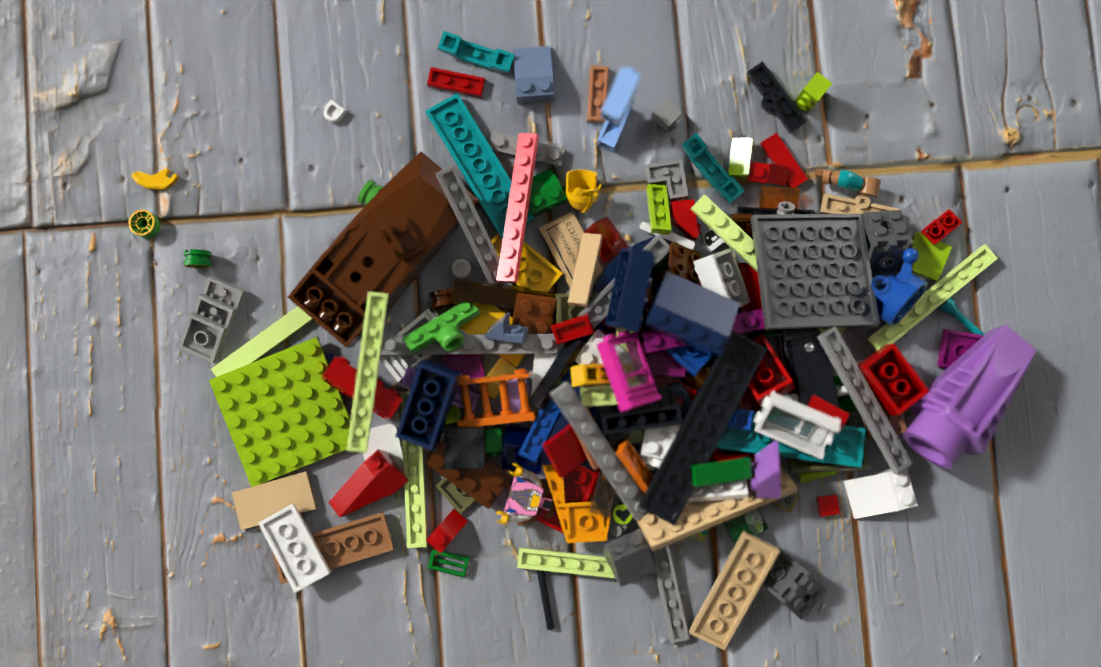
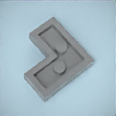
M682 159L646 164L644 166L647 185L666 182L669 200L688 198Z

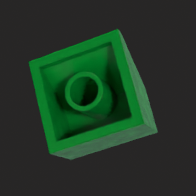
M551 168L533 176L528 208L533 217L566 203V195Z

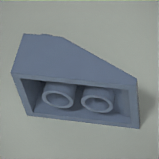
M550 46L514 48L517 104L553 102L554 84Z

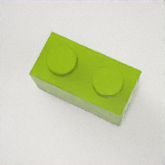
M817 72L794 101L801 110L810 112L833 83Z

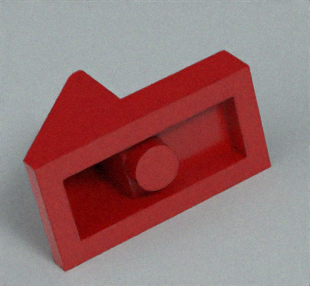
M751 162L747 181L786 187L789 167L774 163Z

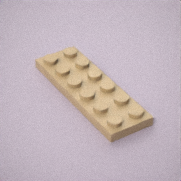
M743 531L689 628V634L725 650L778 556L780 549Z

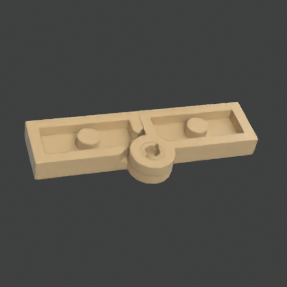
M825 193L820 213L862 214L863 212L900 209L874 203L870 204V198L866 194H859L854 199Z

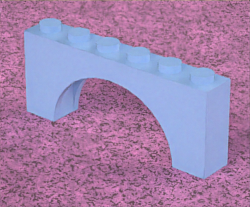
M621 67L601 110L600 118L604 119L605 122L597 138L596 145L611 152H614L632 113L641 76L632 68Z

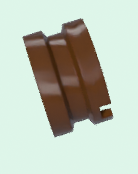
M452 288L429 293V298L432 299L431 309H442L457 305V300L451 299Z

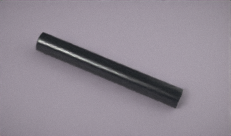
M538 570L537 577L547 630H551L555 627L545 572Z

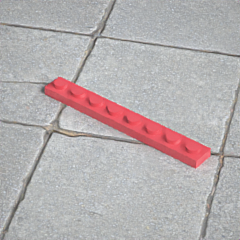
M519 133L497 273V281L502 283H517L539 141L537 133Z

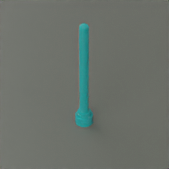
M951 297L942 306L938 307L944 313H951L971 333L985 335L956 308V302Z

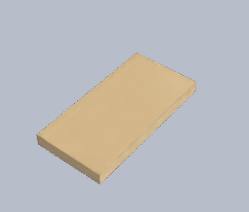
M308 471L232 492L241 530L258 526L260 521L295 503L300 513L317 509Z

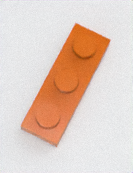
M628 439L622 440L616 455L645 494L654 476Z

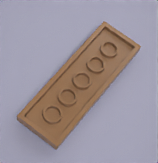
M384 512L311 534L329 569L395 549ZM273 553L280 583H287L288 580Z

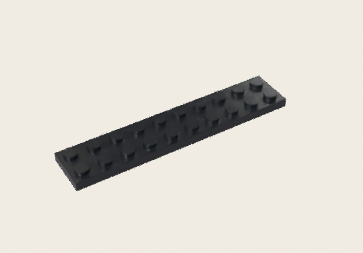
M731 330L722 355L715 359L683 423L638 505L640 508L675 526L695 488L693 485L692 465L708 463L767 348Z

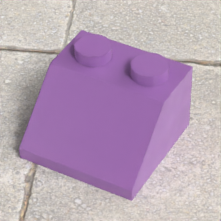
M778 441L772 442L756 453L755 463H751L752 475H755V478H751L752 490H756L757 498H781Z

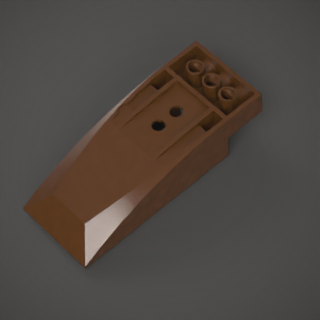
M422 151L399 171L354 217L288 296L293 303L346 348H353L362 337L368 291L388 294L387 314L460 225L435 173L443 169ZM467 190L475 207L480 200ZM405 215L425 251L407 262H404L402 257L398 259L390 246L393 242H387L380 229L382 226L380 219L384 218L389 225ZM367 256L372 257L374 260L373 266L369 268L363 265V260ZM355 271L361 274V280L358 283H354L351 280V274Z

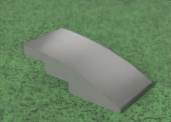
M212 275L208 276L203 293L198 296L194 311L189 314L178 348L214 363L233 325L246 290Z

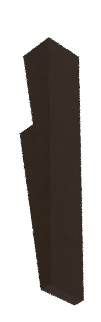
M454 280L451 299L514 309L517 293L556 298L555 294L565 293L530 290L529 287ZM556 304L553 315H556Z

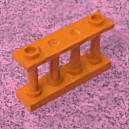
M524 368L516 369L514 373L476 378H469V375L461 376L458 386L461 385L464 415L463 418L457 421L458 427H478L535 420L538 415L537 409L531 410V407H529L525 378L532 375V371L526 372ZM506 380H518L521 402L520 411L512 412V409H510ZM498 381L502 405V410L499 414H493V411H491L487 382ZM479 383L483 406L481 416H475L472 413L468 384Z

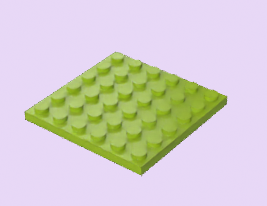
M318 337L209 380L251 487L347 449L351 418L340 391L321 380L329 367V363Z

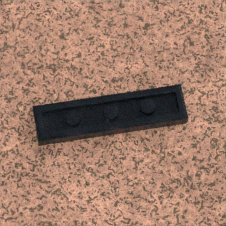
M578 339L565 343L529 399L530 403L541 410L545 408L551 398L550 393L557 389L585 343Z

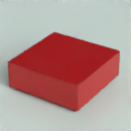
M837 494L816 497L819 516L840 514Z

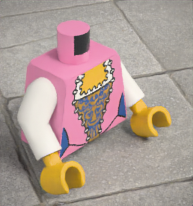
M516 463L512 464L517 468L516 471H509L514 476L505 510L504 512H496V514L502 515L501 520H495V522L500 524L519 523L530 520L533 516H536L538 508L550 511L553 501L552 499L542 497L544 488L538 477L532 471L522 468Z

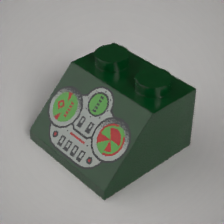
M758 508L722 523L734 546L743 531L758 538L769 528Z

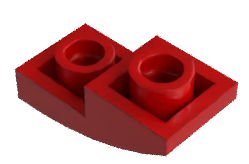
M948 209L926 226L921 233L933 245H936L963 222Z

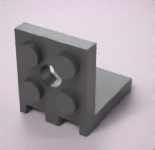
M901 210L863 212L864 228L871 245L868 254L872 277L898 275L904 264V251L912 248L914 244Z
M781 549L761 584L801 620L810 614L813 606L822 600L824 593L827 591L808 571ZM782 569V576L775 578L776 571Z

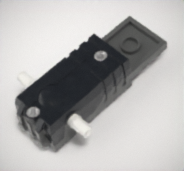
M817 328L781 330L786 369L795 387L791 394L784 397L807 406L812 395H815L839 408L837 397L849 393L844 385L835 386L829 357L817 338L822 333Z

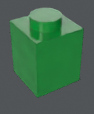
M502 428L485 429V445L488 456L500 455V451H504Z

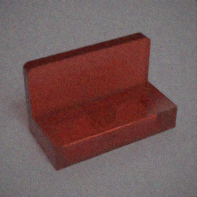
M608 217L594 222L584 231V233L602 234L603 239L599 256L604 263L620 253L621 248H628Z

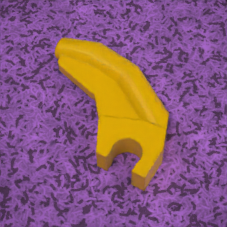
M167 168L154 175L140 171L133 172L131 175L138 185L148 190H166L173 186L180 177L174 173L169 178L168 175L171 171Z

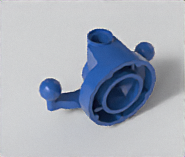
M908 248L904 251V264L896 277L893 275L889 277L876 276L871 281V288L877 298L878 314L890 326L897 324L913 308L927 287L926 281L912 274L913 263L919 258V253L914 248Z

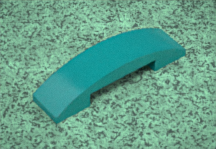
M443 31L438 45V50L459 60L509 73L515 57L513 53L498 48L493 50L463 40L461 36Z
M697 133L681 145L702 176L729 204L744 192L733 176L730 177L708 151V146Z

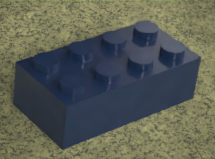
M634 247L621 248L605 322L606 326L637 332L642 327L643 308L647 305L646 292L650 288L652 281L650 273L656 262L655 252Z
M428 360L419 362L395 437L431 451L439 445L462 373Z

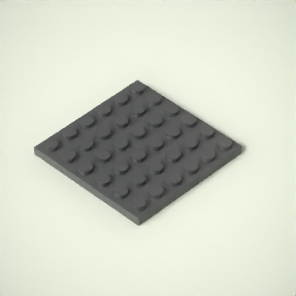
M862 214L753 215L751 217L765 330L832 328L834 326L836 328L876 327L880 325L876 297L871 288V281L873 279Z

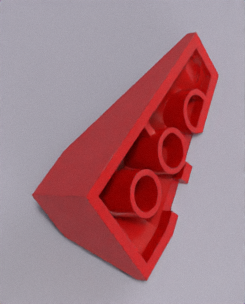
M377 449L360 465L328 503L339 517H343L370 503H375L379 499L395 494L409 479L387 451Z

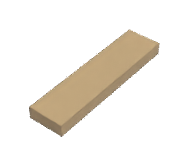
M583 233L568 298L569 305L588 307L603 239L602 234Z

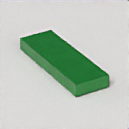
M745 457L692 465L693 485L697 487L752 478L751 459Z

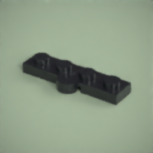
M763 61L747 71L746 75L763 96L761 100L762 109L765 111L773 110L789 134L807 122Z

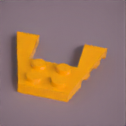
M552 464L542 465L566 543L606 541L615 490L601 471L603 501L565 503L563 478L558 477Z

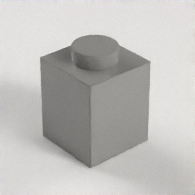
M664 98L652 111L651 118L667 132L670 128L675 129L681 122L680 116L682 113Z

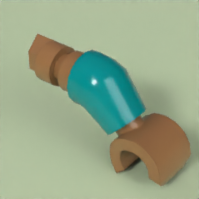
M815 168V176L822 178V183L830 184L833 182V185H838L839 188L857 191L858 195L867 194L875 198L878 197L881 181L877 178L861 177L848 170L835 171L833 173L832 170Z

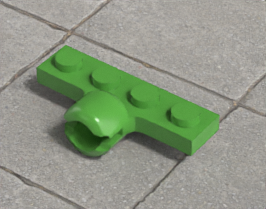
M464 301L402 337L412 354L417 353L433 342H439L446 351H456L464 342V336L458 328L479 316V310L472 302Z

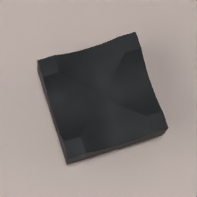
M446 427L444 429L445 469H485V427Z

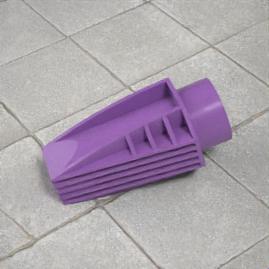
M1007 325L988 331L927 386L930 391L909 407L916 418L903 433L906 443L921 457L944 469H951L963 453L968 455L984 453L1036 349Z

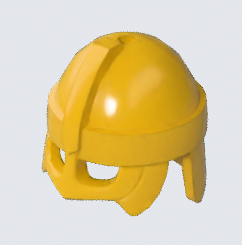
M584 169L570 170L566 173V198L574 209L580 210L581 213L588 212L598 200L602 184L596 189L597 173Z

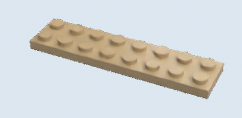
M780 464L781 498H757L756 490H752L751 478L746 479L748 498L686 503L675 526L651 513L644 515L637 523L652 551H655L797 492V486Z

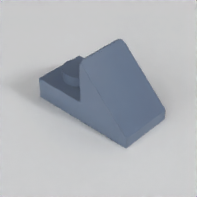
M508 312L490 327L485 334V338L523 344L529 331L528 327L510 325V314Z

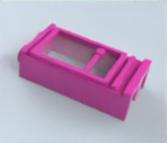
M629 330L619 333L616 337L614 334L603 337L604 341L597 344L620 412L662 399L661 394L657 392L654 379L637 336L638 332L630 333Z

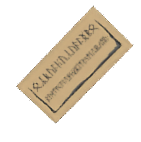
M573 211L539 228L570 289L577 254L584 233ZM599 261L597 262L593 284L603 271Z

